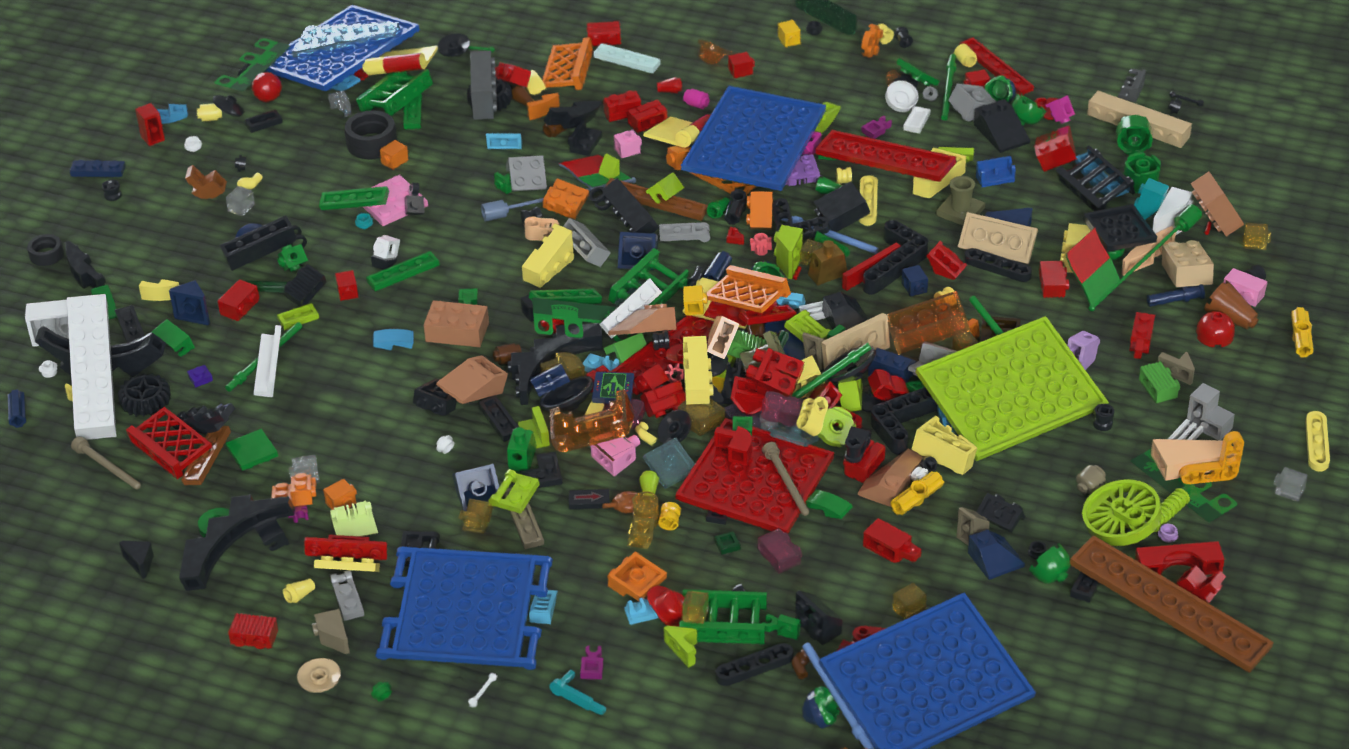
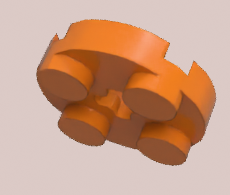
M875 24L868 26L871 28L869 31H865L861 49L864 50L862 55L869 58L878 54L879 40L883 36V29H880L879 25Z

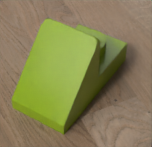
M861 378L856 381L838 383V390L842 394L840 398L842 408L851 412L862 410L863 383Z
M665 626L664 642L688 668L695 665L696 649L694 645L697 644V630Z

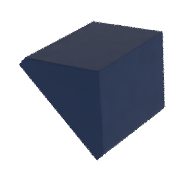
M196 280L169 290L175 319L203 325L210 324L205 295Z

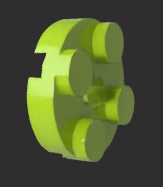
M841 407L828 409L824 418L823 428L817 436L828 445L835 447L844 446L851 426L856 427V423L854 424L852 419L853 416L849 411ZM838 423V427L841 430H834L832 424Z

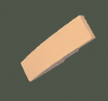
M1171 226L1157 232V242L1136 246L1123 259L1121 274L1124 276L1174 227ZM1176 232L1164 244L1175 242ZM1162 246L1135 271L1154 264V258L1162 255Z

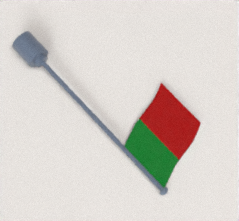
M600 155L559 163V166L567 169L580 182L588 186L587 190L589 192L597 186L604 188L610 180L599 174L604 158ZM621 171L620 175L613 178H618L620 181L627 183L632 182L634 184L636 182L635 177L630 178ZM543 198L509 206L503 200L481 204L482 217L485 222L504 218L509 213V209L543 202Z

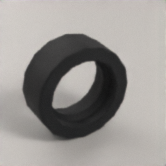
M39 235L30 240L27 245L31 262L38 266L55 264L64 255L62 242L55 235ZM44 248H53L48 252H38Z

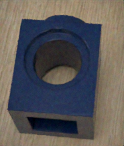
M920 265L902 269V285L910 297L927 293L928 277Z

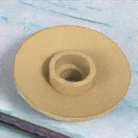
M317 658L306 662L301 666L297 674L299 685L309 692L327 691L333 688L341 677L340 668L337 663L326 658Z

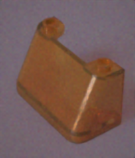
M625 389L616 391L615 401H609L610 409L574 418L572 411L564 414L560 411V407L550 409V437L555 450L558 452H568L627 436L635 417Z

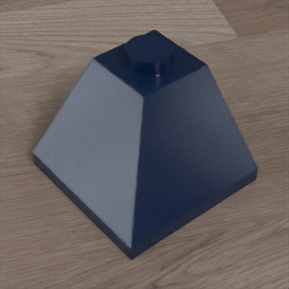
M988 529L969 536L968 554L988 580L1025 567V563L1003 536Z

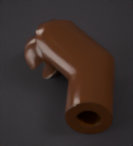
M804 649L798 652L792 660V666L799 679H804L808 676L805 666L809 662V657Z

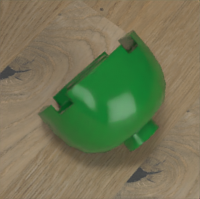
M1017 94L1012 103V107L1023 126L1025 123L1030 125L1037 124L1047 112L1042 106L1039 108L1036 102L1023 95Z
M1059 543L1057 548L1055 546L1051 547L1036 560L1039 563L1036 567L1031 565L1029 568L1032 575L1040 582L1051 584L1058 581L1061 583L1069 576L1067 571L1071 566L1070 556Z

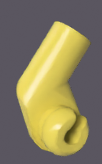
M256 173L252 178H241L238 180L237 186L240 189H254L263 177L260 173Z

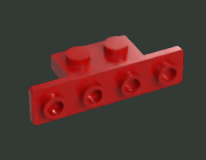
M328 535V538L306 537L304 540L306 556L387 560V542L370 541L369 537Z

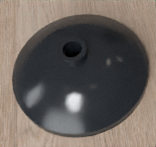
M870 345L872 349L859 357L860 360L850 363L826 381L844 383L860 379L875 359L876 351L874 347ZM861 346L838 356L825 368L824 372L847 357L849 352L852 350L856 351Z
M589 376L570 379V382L558 387L554 391L546 393L541 398L539 404L543 410L548 412L573 411L588 397L593 389L594 382Z

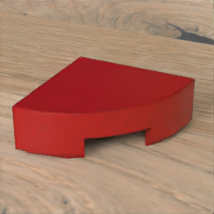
M730 227L726 243L744 245V235L738 232L737 228Z

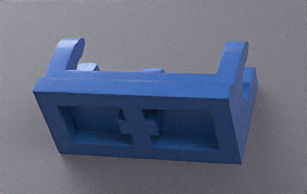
M1011 156L977 162L976 178L981 187L1015 182V165H1012Z

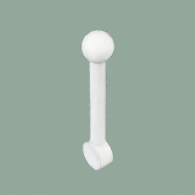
M495 673L489 674V679L477 695L469 699L470 707L477 706V700L490 683L497 679Z

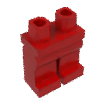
M757 348L753 360L760 362L761 365L759 368L749 365L746 376L754 380L755 385L778 393L790 401L804 370L805 362L770 348L767 351Z

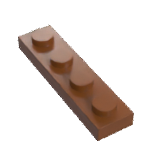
M222 426L219 431L207 433L205 439L212 444V448L188 466L181 479L184 485H202L231 433L229 426Z

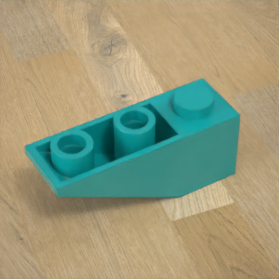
M1151 178L1147 180L1146 184H1141L1138 191L1141 194L1140 198L1137 197L1134 203L1135 208L1145 220L1159 210L1169 189L1168 185Z

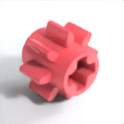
M758 233L754 238H750L751 251L760 256L767 254L768 250H772L771 237L768 238L766 234Z
M679 363L675 364L674 368L671 364L667 365L669 370L664 372L669 378L668 381L672 383L679 380L682 385L681 380L684 379V369L679 368ZM673 372H677L676 378H672Z

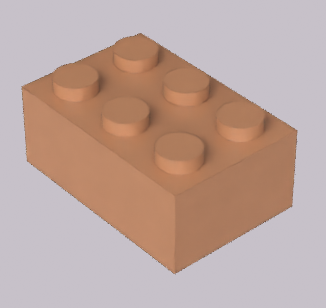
M1210 172L1190 183L1194 188L1192 191L1197 201L1201 199L1199 204L1204 211H1207L1206 214L1211 222L1216 221L1213 225L1218 232L1223 231L1225 236H1228L1245 225Z
M433 300L424 322L425 341L481 347L489 325L488 307Z

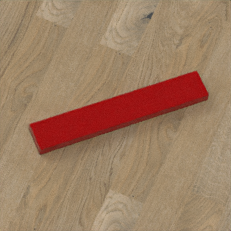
M972 37L960 42V45H968L976 54L977 62L994 76L1001 75L1010 79L1015 85L1017 94L1024 95L1034 91V85Z

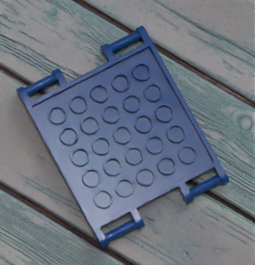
M415 547L397 548L396 556L398 558L394 577L391 578L390 585L394 588H401L403 586L405 589L399 618H383V632L380 647L376 651V658L380 660L394 658L524 667L527 670H534L536 668L538 638L541 637L542 630L538 627L526 626L531 595H536L540 598L547 596L548 588L546 586L549 568L553 562L551 557ZM411 557L407 577H402L405 560ZM540 565L539 584L533 585L535 566ZM397 627L393 648H388L391 630ZM524 636L530 637L527 658L521 657Z

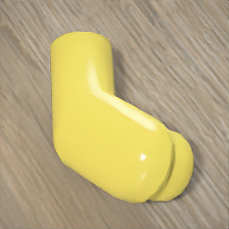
M640 422L635 428L636 433L640 439L653 446L657 438L647 432L649 426L645 422Z

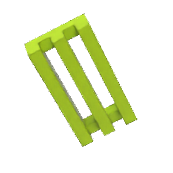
M310 303L280 313L277 317L283 329L287 330L297 322L305 324L319 319V314L313 304Z

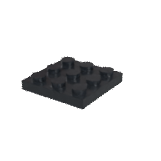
M1133 204L1083 214V221L1090 230L1096 229L1099 240L1106 252L1157 242L1158 236Z

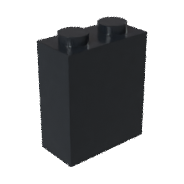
M852 182L814 201L816 216L827 218L830 230L838 232L871 214L866 200Z

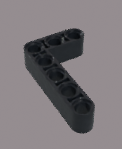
M896 220L887 221L884 226L885 242L890 245L898 243L901 247L865 271L863 275V291L870 295L880 292L902 276V269L916 266L926 259L928 255V239Z
M926 387L874 405L871 409V426L890 451L900 455L908 449V432L901 423L937 411V403Z

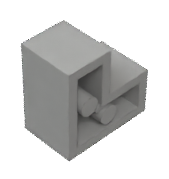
M1202 383L1190 395L1187 419L1190 420V424L1196 423V427L1203 426V433L1221 441L1233 428L1235 414L1218 406L1219 390Z

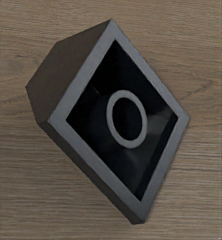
M842 292L823 297L822 312L832 329L840 324L845 327V330H848L868 320L855 298Z

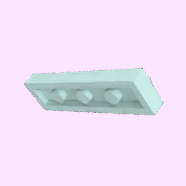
M602 43L594 51V58L648 73H654L660 66V59Z

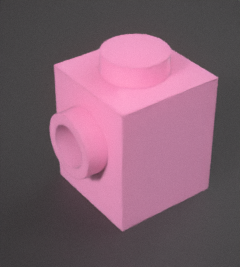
M633 130L614 135V149L621 159L640 153L642 141L640 136H637Z

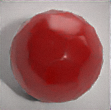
M261 73L252 82L253 94L260 101L271 102L281 94V81L273 73Z

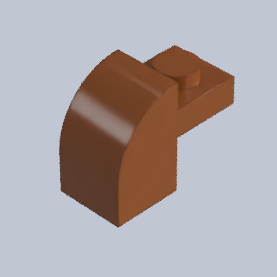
M192 165L188 167L185 176L187 182L193 186L192 194L198 198L213 199L225 192L227 181L216 170L204 176Z

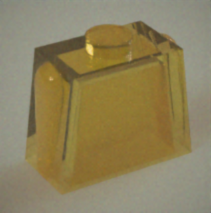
M711 399L710 404L686 405L685 400L678 406V410H683L690 415L692 421L690 430L699 436L720 426L725 419V408Z

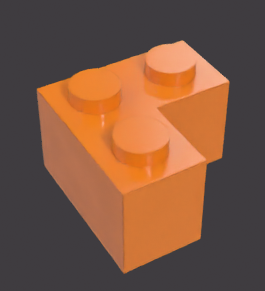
M751 191V196H747V207L750 209V214H747V225H750V229L772 230V192Z

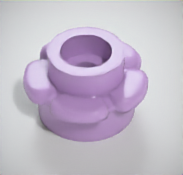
M1164 524L1158 531V536L1164 542L1169 543L1177 540L1178 531L1176 526Z

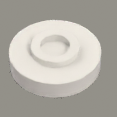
M895 81L889 85L885 93V99L893 110L908 112L916 105L918 92L912 84L906 81Z

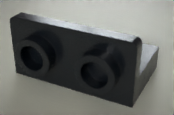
M581 120L579 125H576L572 135L568 137L570 152L590 156L602 138V131L586 128V120Z
M987 493L976 512L985 517L990 523L1012 533L1019 520H1024L1026 517L1023 508L1016 503L1010 504L1005 502L1006 500L1000 495L995 494L993 496Z

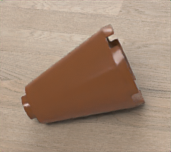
M1227 280L1226 283H1221L1212 293L1210 305L1206 303L1204 307L1207 313L1218 311L1227 314L1235 325L1244 329L1254 328L1259 321L1257 318L1258 313Z

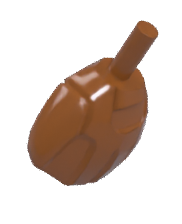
M623 491L612 499V503H603L602 507L614 508L622 513H634L641 509L642 498L634 491Z

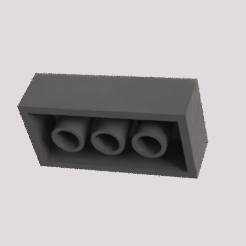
M472 51L470 56L473 120L494 119V112H497L495 57H491V51Z

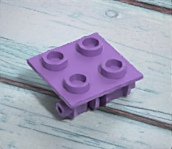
M813 154L800 157L785 185H788V187L797 185V181L798 185H801V179H803L804 184H806V181L807 183H815L818 180L820 173Z

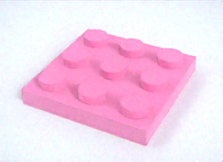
M401 175L371 187L387 186L389 195L386 205L363 207L382 226L407 216L405 215L406 195L410 196V184ZM424 198L425 208L428 206V201Z

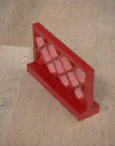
M166 407L160 409L135 428L131 425L126 429L131 443L177 480L184 475L182 472L184 468L212 448V444ZM162 416H168L167 421H159ZM174 425L180 426L179 430H170V427ZM166 426V431L157 432V427ZM152 427H153L152 432H147V433L142 432V431H144L146 428H152ZM191 434V439L182 440V435ZM178 435L177 440L168 441L169 436ZM155 437H164V441L155 442ZM194 444H203L199 449H193ZM181 445H190L188 450H180ZM168 446H176L175 451H166ZM188 455L182 462L178 460L179 456Z

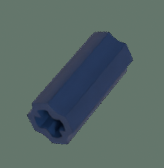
M722 251L717 253L705 272L704 278L715 281L722 279L726 268L732 263V257H730L728 252Z
M18 389L11 390V393L8 394L9 424L15 428L23 427V424L26 423L25 393Z

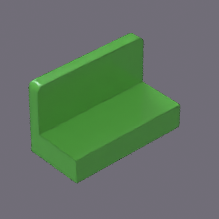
M639 333L604 347L606 355L615 352L621 364L645 347L647 343L643 334Z

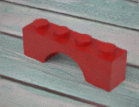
M1219 541L1136 548L1135 554L1136 561L1159 575H1162L1166 568L1174 565H1186L1192 568L1197 566L1205 575H1212L1219 571L1223 572L1225 560Z

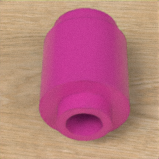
M687 89L684 93L683 100L687 105L704 109L710 102V98L705 92Z

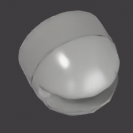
M931 86L926 87L923 91V97L928 101H934L938 96L937 90Z

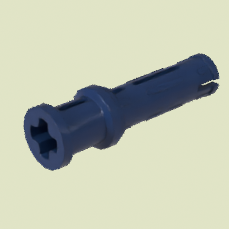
M1203 284L1199 286H1185L1174 291L1147 295V304L1149 307L1175 301L1189 302L1191 299H1204Z

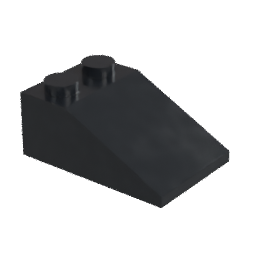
M1005 99L975 108L974 126L1000 153L1030 143V139L1014 108Z

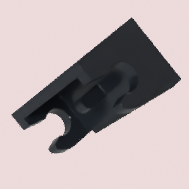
M737 361V368L731 367L730 362L726 364L727 372L724 387L721 391L724 398L723 404H734L730 399L734 377L745 378L746 375L742 361Z
M277 520L267 522L255 528L265 546L276 542L269 547L270 551L277 550L284 545H289Z

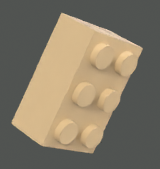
M1189 240L1186 243L1170 242L1169 244H1162V266L1175 287L1213 284L1214 264L1199 241Z

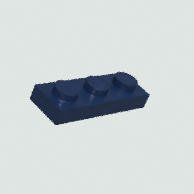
M74 160L70 174L71 177H122L126 165L125 161Z

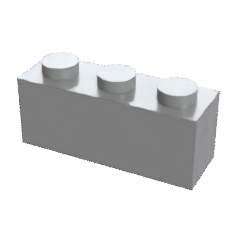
M569 218L563 227L572 231L573 247L587 262L601 267L611 252L584 224Z

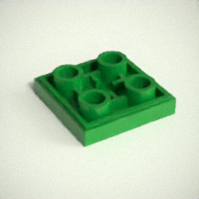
M898 58L896 63L901 67L900 70L911 75L913 79L927 86H930V84L937 86L940 80L919 67Z
M262 428L226 442V448L242 471L278 457V451Z

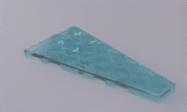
M388 21L385 23H356L354 25L309 26L302 33L292 51V55L294 58L299 57V53L303 52L313 54L314 51L319 49L328 51L350 46L351 42L359 41V44L365 43L370 38L380 40L394 37L397 35L400 25L399 22Z

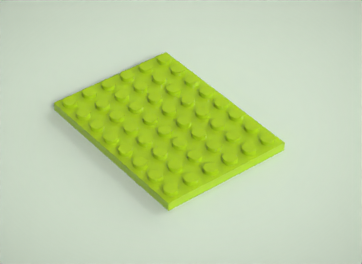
M1046 316L917 367L915 371L956 433L962 435L977 447L976 461L1089 415L1095 411V407L1099 404L1109 403Z

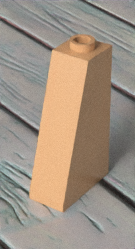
M1154 439L1152 441L1151 456L1165 481L1180 478L1179 470L1185 465L1219 461L1223 441ZM1230 454L1226 458H1231L1235 454Z

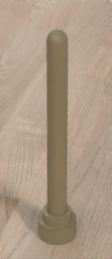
M78 436L72 441L71 448L79 454H87L134 489H140V482L90 448L85 438Z
M775 442L765 444L762 448L763 454L767 459L772 460L802 515L807 516L809 509L779 458L780 450Z

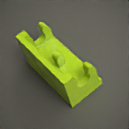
M672 172L649 188L646 193L650 194L653 200L659 204L661 201L657 194H661L662 198L666 201L681 191L684 186L674 172Z

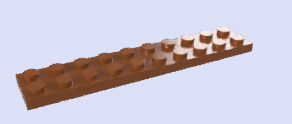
M1094 535L1070 558V565L1249 673L1273 646V641Z

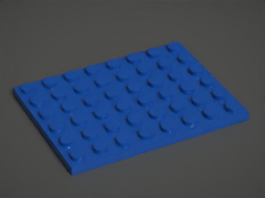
M351 5L290 43L289 45L291 46L265 72H270L279 77L322 91H328L337 83H341L345 78L363 68L366 59L378 58L382 54L389 52L396 45L401 44L402 41L412 37L416 32L420 31L419 25Z
M728 86L682 162L681 170L782 191L823 117L826 105Z
M965 593L819 660V665L875 749H928L1033 698L1036 694Z

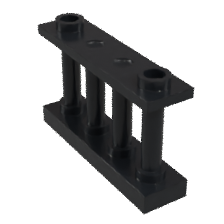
M1089 145L1086 147L1089 156L1071 170L1066 171L1062 166L1056 169L1059 181L1093 211L1106 209V204L1124 190L1129 191L1132 195L1136 193L1133 180L1129 176H1124L1102 157L1099 150L1093 149ZM1093 161L1098 165V167L1082 179L1074 178L1077 173ZM1103 171L1109 174L1108 177L1092 189L1085 187L1088 182ZM1114 180L1120 184L1103 198L1098 199L1096 197L1098 192Z

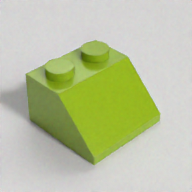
M781 225L779 231H776L774 236V242H776L774 256H776L777 266L788 279H792L803 257V229Z

